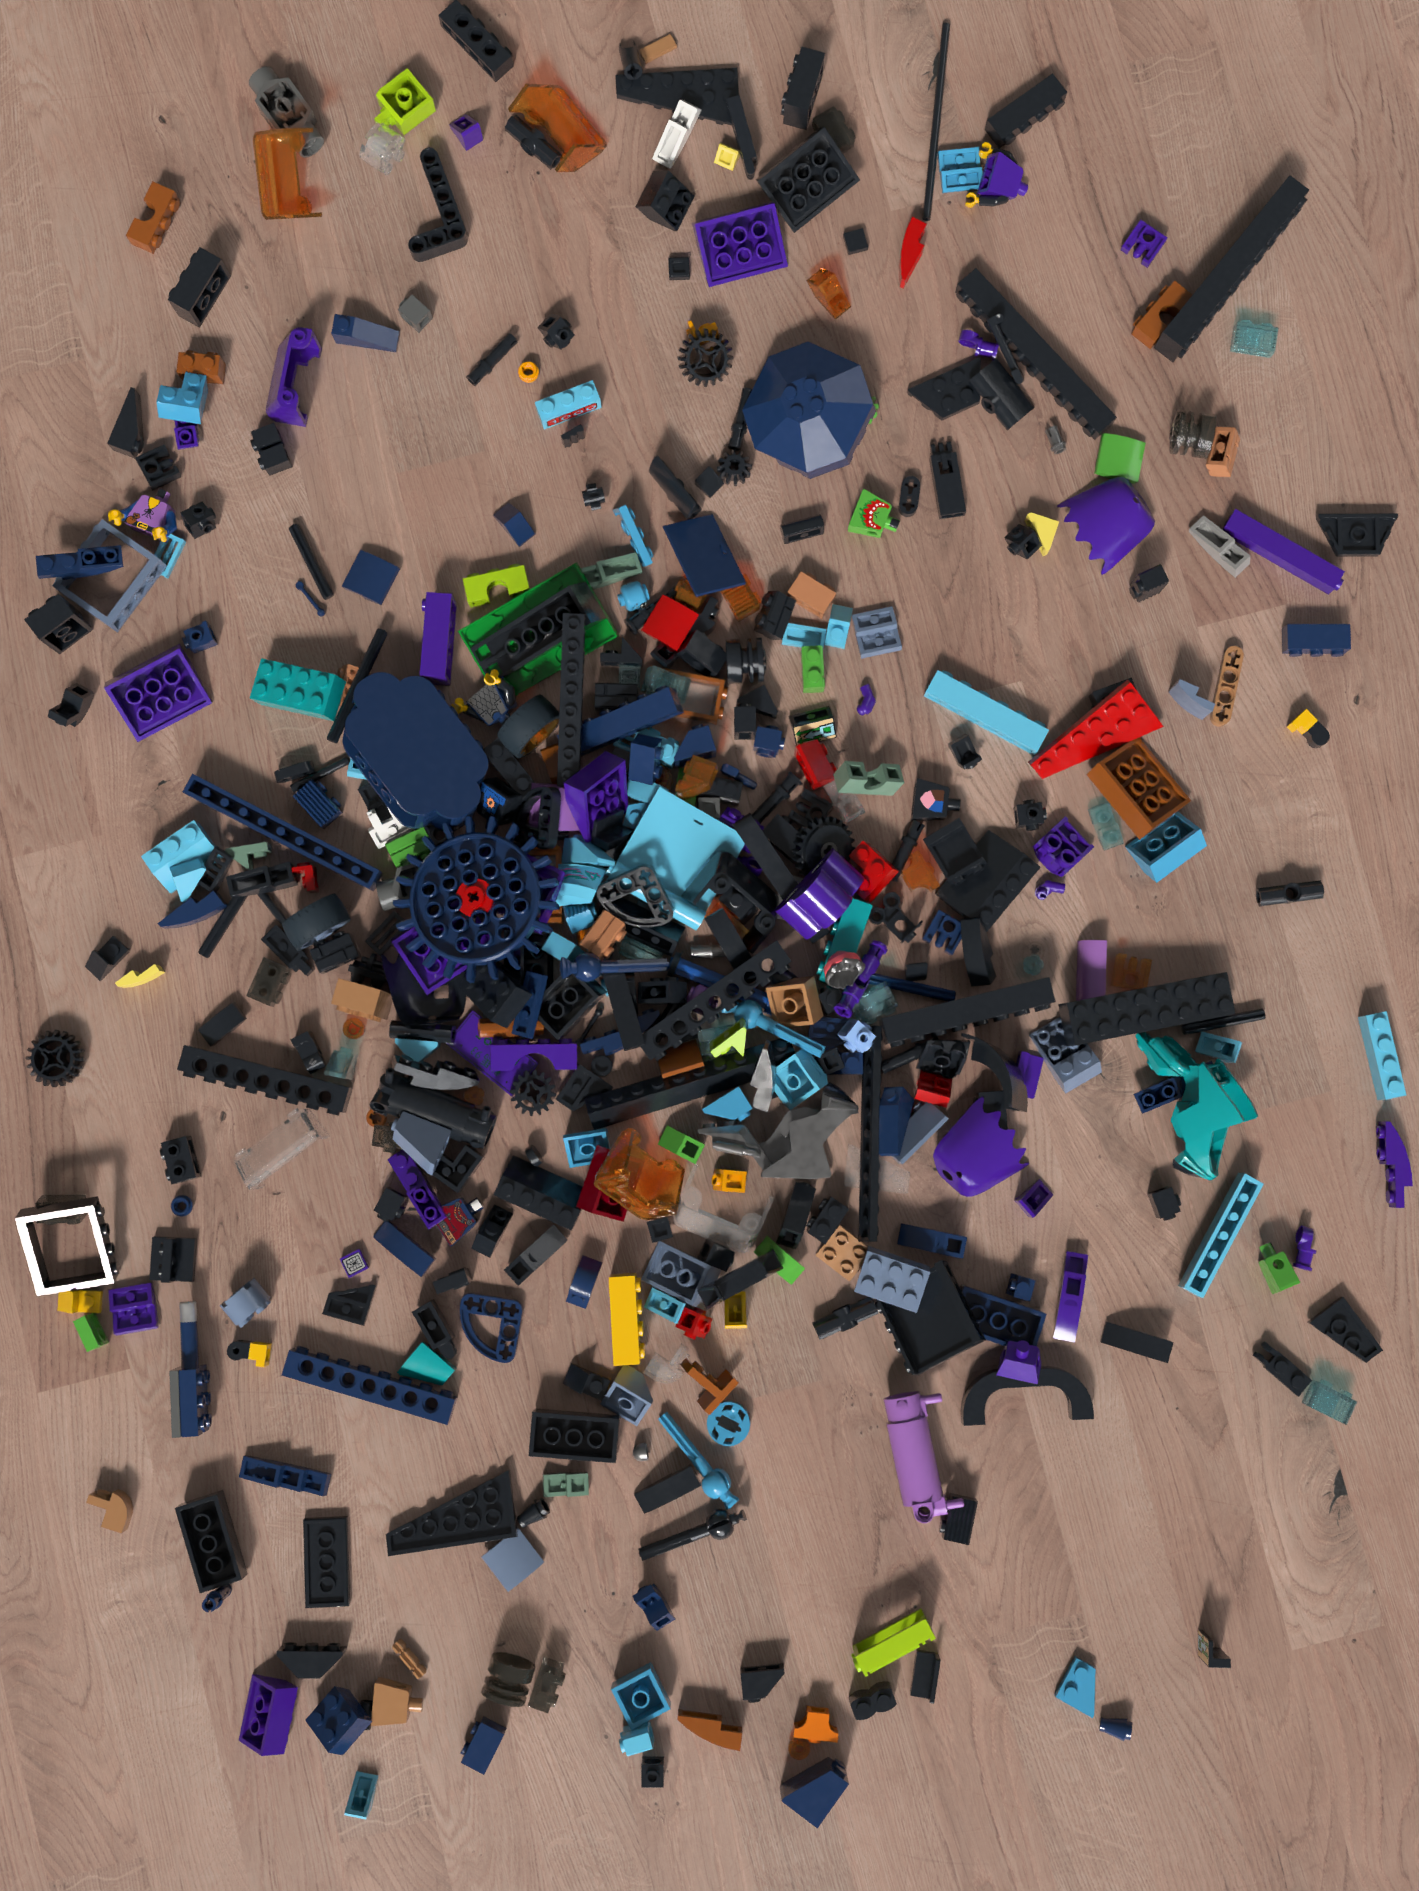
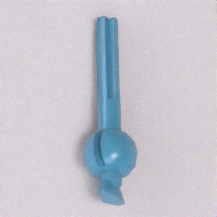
M745 1000L741 1003L736 1001L738 1005L728 1012L726 1009L722 1010V1013H733L736 1022L743 1017L746 1022V1029L758 1026L819 1058L825 1051L826 1046L763 1015V1009L756 1001Z
M665 1412L658 1420L702 1475L701 1485L704 1493L712 1499L720 1497L724 1502L725 1509H730L738 1502L739 1498L734 1496L729 1490L731 1488L729 1474L720 1468L713 1469L670 1414Z

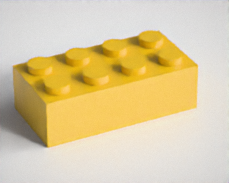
M636 1273L610 1274L609 1276L613 1366L640 1364L641 1359L645 1356V1344L640 1343V1336L644 1334L643 1321H639V1314L643 1312L642 1299H638L637 1293L641 1292V1277L637 1278Z

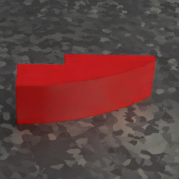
M913 216L906 229L899 260V283L903 289L920 260L925 246L920 241L925 233L927 224Z

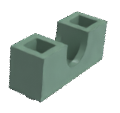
M844 761L833 774L838 793L893 796L905 783L899 764L881 763L875 770L866 772L863 762Z

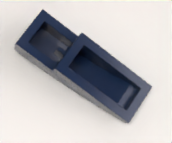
M212 891L199 902L191 897L157 924L165 929L193 925L218 914L226 908L227 903L215 891Z
M385 1221L373 1236L390 1253L420 1277L424 1276L436 1260L419 1243L389 1221Z

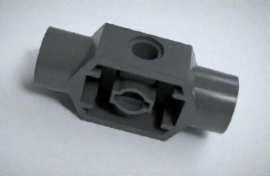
M269 66L255 71L249 79V86L257 96L255 102L261 115L283 144H292L303 158L316 154L322 148L324 139L315 128L317 121L311 107L289 77L279 79L274 70Z
M467 857L462 858V863L468 862ZM443 861L441 864V868H447L450 865V862L445 863ZM412 864L398 867L394 878L376 882L377 894L384 911L397 908L393 905V900L410 898L411 887L403 886L396 881L397 876H405L414 879L419 867ZM471 874L467 876L466 882H468ZM454 879L446 883V889H451L454 886ZM434 885L427 887L426 895L434 892Z

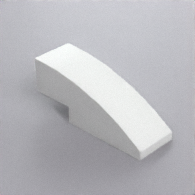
M679 100L672 119H669L652 158L653 160L670 169L672 168L702 109L685 100Z

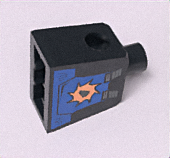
M497 777L483 779L480 783L481 797L477 806V812L487 819L486 829L490 816L497 819V831L499 825L509 824L513 821L515 811L523 795Z

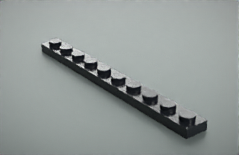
M875 1025L870 1027L872 1028L871 1032L876 1037L872 1041V1046L863 1053L858 1242H877L879 1234V1105L881 1101V1043L883 1035L881 1033L882 1026Z

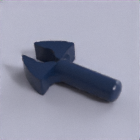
M726 763L722 765L720 772L728 778L743 782L745 786L752 790L757 787V782L740 773L737 768Z

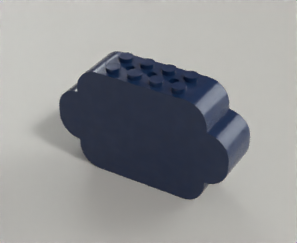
M377 672L361 680L355 687L352 703L354 702L355 705L346 719L342 739L345 752L402 825L416 829L431 823L435 828L443 831L442 824L447 823L453 831L460 829L465 825L466 817L470 816L473 818L480 801V783L488 770V758L483 751L482 744L479 740L473 738L467 724L460 721L457 711L447 704L444 694L437 690L429 680L420 676H409L399 681L389 673Z

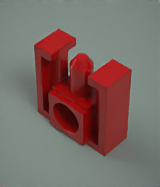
M920 1070L917 1078L915 1099L947 1108L951 1096L952 1079Z

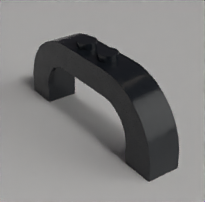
M1041 1366L1038 1384L997 1376L998 1369L989 1370L979 1375L970 1383L961 1402V1423L963 1426L986 1425L985 1404L989 1396L995 1391L1004 1388L1054 1386L1060 1388L1067 1398L1068 1416L1070 1419H1094L1093 1403L1085 1386L1069 1372L1053 1366Z

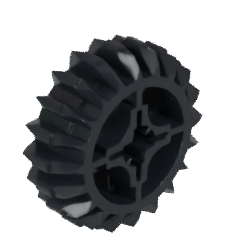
M706 328L703 329L702 335L699 330H695L696 337L694 338L692 334H688L690 341H682L686 345L685 349L682 347L678 349L681 353H684L677 356L678 360L684 361L678 366L680 369L686 368L682 375H689V382L695 379V385L699 386L702 381L703 386L707 387L708 380H710V383L714 386L716 385L715 378L722 382L723 378L720 375L723 373L727 376L729 373L725 368H732V364L727 362L733 359L732 355H727V353L732 351V347H725L729 341L727 339L722 340L723 334L721 333L716 336V331L713 329L709 335ZM702 341H713L717 345L704 349L699 343ZM694 348L697 356L692 361L693 364L690 365V354ZM701 351L707 355H710V357H708V362L710 364H708L704 360L701 361V359H704L702 358L703 354L701 353ZM720 351L721 360L718 367L716 368L714 359ZM705 366L711 371L709 374L694 372L697 368L700 369Z
M54 1030L53 1033L46 1031L45 1036L42 1034L38 1035L39 1042L36 1040L31 1041L35 1047L27 1049L32 1054L25 1058L26 1060H31V1063L26 1067L29 1069L33 1068L30 1075H37L35 1081H43L44 1086L51 1084L52 1087H57L58 1083L60 1086H66V1081L69 1083L74 1082L72 1075L75 1077L80 1076L76 1070L84 1068L79 1063L86 1060L85 1057H80V1054L84 1053L85 1050L78 1049L81 1042L75 1041L74 1035L68 1036L67 1031L60 1033V1030ZM55 1041L62 1042V1045L60 1047L57 1046L54 1050L46 1047ZM68 1052H70V1063L66 1058ZM42 1055L45 1058V1062L43 1065L41 1064ZM53 1055H57L56 1059L58 1060V1062H54L55 1058L53 1057ZM57 1067L65 1070L62 1074L57 1076L49 1075V1073L51 1071H54Z

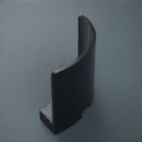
M961 1033L962 1037L974 1042L971 1060L989 1067L1000 1080L1004 1091V1108L1027 1112V1088L1021 1076V1071L1012 1058L1000 1048L982 1039Z

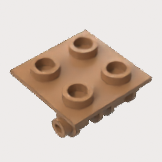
M838 1225L826 1245L822 1246L816 1256L850 1282L860 1270L868 1246L864 1242H858V1238L845 1229L844 1226Z

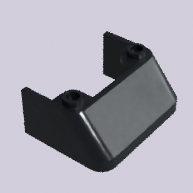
M718 851L681 897L696 905L708 888L716 894H723L733 885L760 909L754 919V925L742 939L748 952L753 954L775 926L777 913L774 909L779 905V897L731 853Z

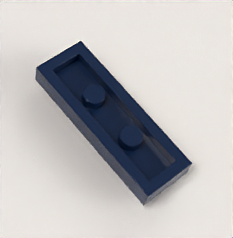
M526 971L523 985L533 995L515 1017L511 1034L533 1039L548 976Z

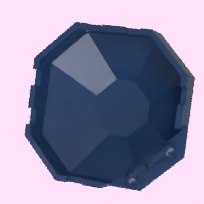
M805 342L769 356L742 409L754 448L775 458L779 465L801 473L809 479L849 465L857 445L860 444L867 431L866 427L870 419H873L876 413L861 365L811 342Z

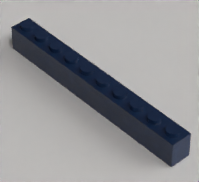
M194 774L191 775L182 791L187 796L373 892L376 889V882H379L384 874L367 863Z

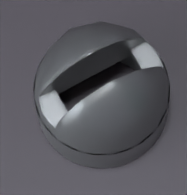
M641 1443L634 1447V1459L637 1461L649 1460L646 1443Z

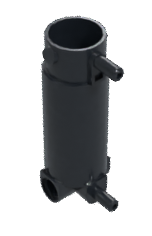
M387 1068L385 1074L381 1076L379 1088L369 1104L373 1111L386 1117L390 1114L400 1118L404 1111L451 1130V1139L458 1142H467L474 1148L484 1149L497 1120V1115L491 1111L489 1106L479 1109L473 1103L440 1090L411 1085L409 1078L405 1077L404 1073L395 1071L393 1068Z

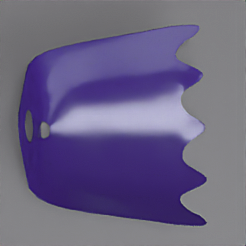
M1124 477L1105 481L1057 505L1060 508L1070 507L1064 522L1078 523L1079 531L1075 540L1087 541L1092 544V550L1088 559H1104L1102 575L1112 569L1136 547L1155 525V519L1146 502L1129 480ZM1136 497L1139 503H1136L1133 498Z
M984 1097L979 1098L972 1104L943 1137L933 1153L939 1175L957 1192L966 1197L976 1196L987 1191L1029 1165V1163H1019L1026 1148L1016 1149L1013 1147L1012 1142L1015 1130H1004L999 1127L998 1122L1001 1112L985 1113L983 1111ZM943 1170H946L953 1180L948 1179L944 1175ZM956 1172H961L962 1177L959 1178Z

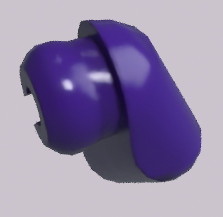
M870 684L860 688L864 699L861 705L857 706V712L862 716L869 714L876 703Z
M1046 880L1036 888L1035 895L1039 900H1044L1052 892L1063 894L1065 883Z

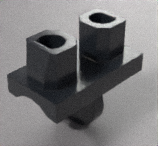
M372 953L370 958L362 956L361 961L354 960L353 964L349 965L348 971L351 972V982L362 984L364 977L371 978L369 987L382 989L387 979L382 968V962L377 961V954Z

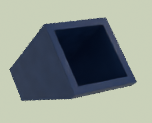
M830 1757L823 1759L783 1782L780 1786L781 1801L818 1829L849 1785L845 1770L846 1766L838 1759L832 1760Z

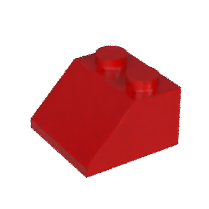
M817 739L795 747L794 755L812 791L835 781L833 774L837 770L833 762L829 763L826 757L828 751L823 743L820 744Z

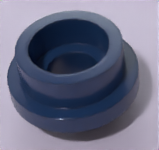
M186 1195L175 1197L171 1203L172 1212L180 1217L190 1214L193 1209L191 1198ZM181 1202H184L186 1204V1208L184 1210L180 1209L179 1204Z

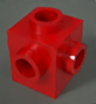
M684 1307L678 1324L675 1327L685 1331L683 1335L695 1340L698 1336L705 1339L706 1334L711 1329L713 1318L706 1316L707 1311L694 1307V1310Z

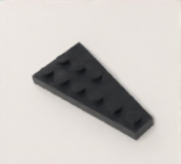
M737 68L642 73L638 79L634 78V80L628 79L625 74L615 75L617 99L637 104H649L656 109L672 110V113L675 112L679 100H685L702 109L698 119L715 121L719 125H731L726 107V99L739 95Z
M510 1470L387 1533L388 1556L518 1537Z

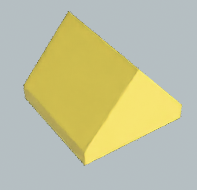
M720 143L714 163L733 171L740 153L738 150Z

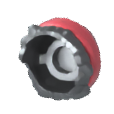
M837 951L828 959L824 966L825 981L828 985L837 989H844L848 985L853 986L854 981L864 971L865 964L856 953Z

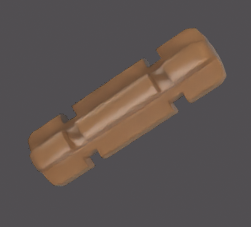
M402 1639L397 1640L392 1645V1649L396 1654H400V1659L409 1670H413L414 1676L417 1679L421 1678L427 1669L423 1664H419L420 1660L409 1647H405L406 1643Z

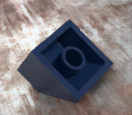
M699 724L693 726L692 730L687 732L674 756L676 769L716 757V748L709 725Z

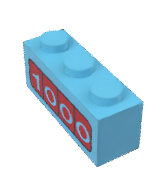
M593 380L535 402L536 411L544 430L602 408Z

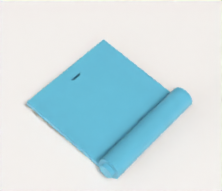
M659 787L615 866H609L605 874L608 876L607 880L640 865H651L655 869L674 908L673 918L696 931L702 923L716 893L708 888L696 905L687 901L681 895L715 853L727 851L737 859L745 843L736 830ZM642 870V874L640 875V877L646 878L648 882L647 885H644L646 888L647 886L652 884L649 880V875L651 873ZM623 878L620 881V885L624 889H629L632 886V882L628 878ZM653 888L649 891V896L652 899H658L661 896V892ZM641 889L630 893L647 903ZM660 902L661 911L668 915L669 910L665 911L662 907V902Z

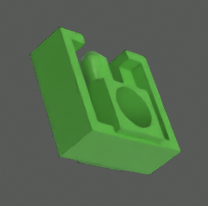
M96 1313L85 1315L73 1321L87 1352L109 1343Z

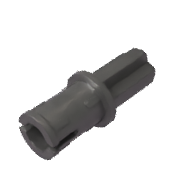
M712 943L710 945H691V959L711 958L713 960V957H726L720 945H712Z

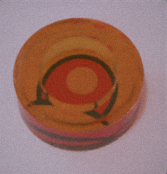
M350 1018L344 1023L343 1033L346 1037L359 1039L364 1035L365 1025L360 1019Z

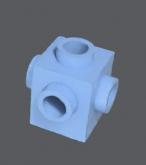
M849 1018L837 1034L845 1042L844 1046L853 1053L855 1051L861 1053L867 1051L872 1046V1041L876 1037L871 1032L872 1028L867 1023Z

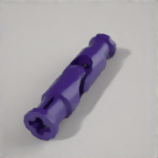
M876 940L870 942V949L861 958V961L865 964L864 971L854 981L853 986L848 985L845 987L840 1002L834 1006L835 1012L841 1017H851L853 1007L859 1003L870 982V976L876 972L882 955L888 951L886 945Z

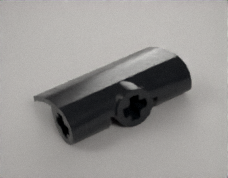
M997 359L968 381L978 395L982 396L981 404L984 410L989 414L995 413L997 419L1006 430H1009L1035 408Z
M659 456L654 457L649 473L667 494V498L677 506L687 520L693 519L700 513L702 508L692 495L685 490L683 481L675 477V474Z

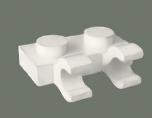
M374 809L366 812L373 825L368 831L378 849L415 829L402 825L390 810L389 812L392 817L383 822L380 821Z

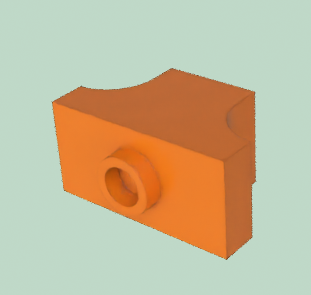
M806 1706L804 1718L793 1724V1736L795 1738L808 1739L811 1743H821V1741L838 1743V1729L829 1723V1709Z

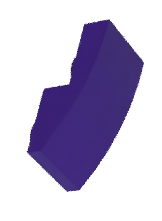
M174 420L177 449L199 447L197 424Z

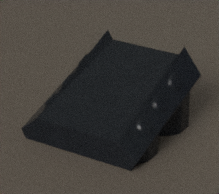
M926 1040L916 1069H921L926 1073L936 1071L940 1072L945 1078H955L957 1074L960 1075L966 1062L970 1040Z

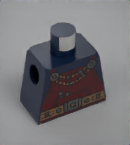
M460 1197L442 1205L447 1218L436 1225L450 1247L455 1245L478 1223L474 1214L484 1207L477 1197L469 1203H466L464 1198Z

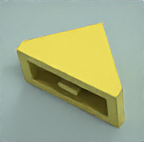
M1031 512L1027 514L1024 521L1027 527H1031L1036 532L1042 544L1039 550L1042 556H1045L1051 548L1059 521Z

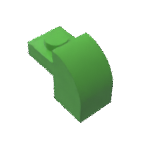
M766 1236L754 1253L759 1257L774 1249L783 1266V1269L776 1273L792 1285L805 1268L770 1237Z

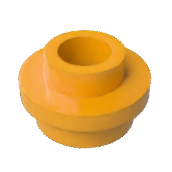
M524 362L520 365L518 374L522 381L531 383L538 378L539 369L533 362ZM531 370V375L528 376L525 374L526 371Z

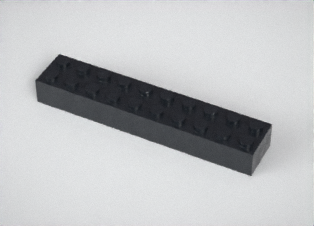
M1289 175L1162 332L1154 349L1173 363L1178 357L1180 359L1183 358L1191 344L1195 343L1204 328H1207L1212 322L1216 313L1220 312L1229 297H1232L1237 291L1241 282L1246 280L1254 266L1258 265L1267 250L1271 249L1279 235L1283 234L1292 219L1294 220L1302 210L1301 208L1308 200L1305 198L1309 192L1307 187Z

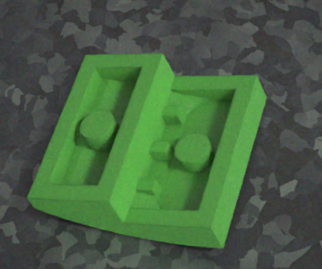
M1103 433L1094 474L1108 479L1124 477L1132 484L1137 483L1146 443L1125 436Z

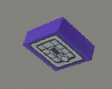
M360 1249L340 1258L348 1278L369 1268Z

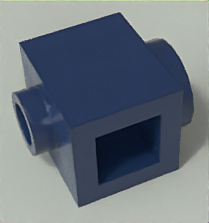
M766 725V728L757 726L753 747L756 755L776 758L779 749L783 750L785 738L781 737L782 731L778 730V727Z

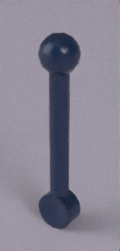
M298 581L295 585L296 588L302 591L315 607L318 616H324L325 610L317 605L305 590L304 584Z

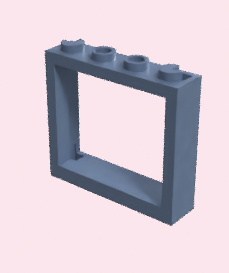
M102 519L99 524L94 526L91 535L81 544L80 549L100 547L111 533L149 560L107 617L68 590L75 579L62 580L61 577H56L52 586L118 633L167 565Z

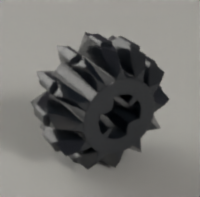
M733 449L731 455L725 452L724 458H719L718 463L720 465L717 466V472L721 473L719 475L721 480L726 478L727 485L734 481L733 484L736 487L738 481L744 484L745 477L750 478L751 473L749 471L752 470V464L748 463L750 461L748 456L743 457L742 451L735 455L736 452ZM735 465V468L738 466V470L734 471V468L731 470V466Z

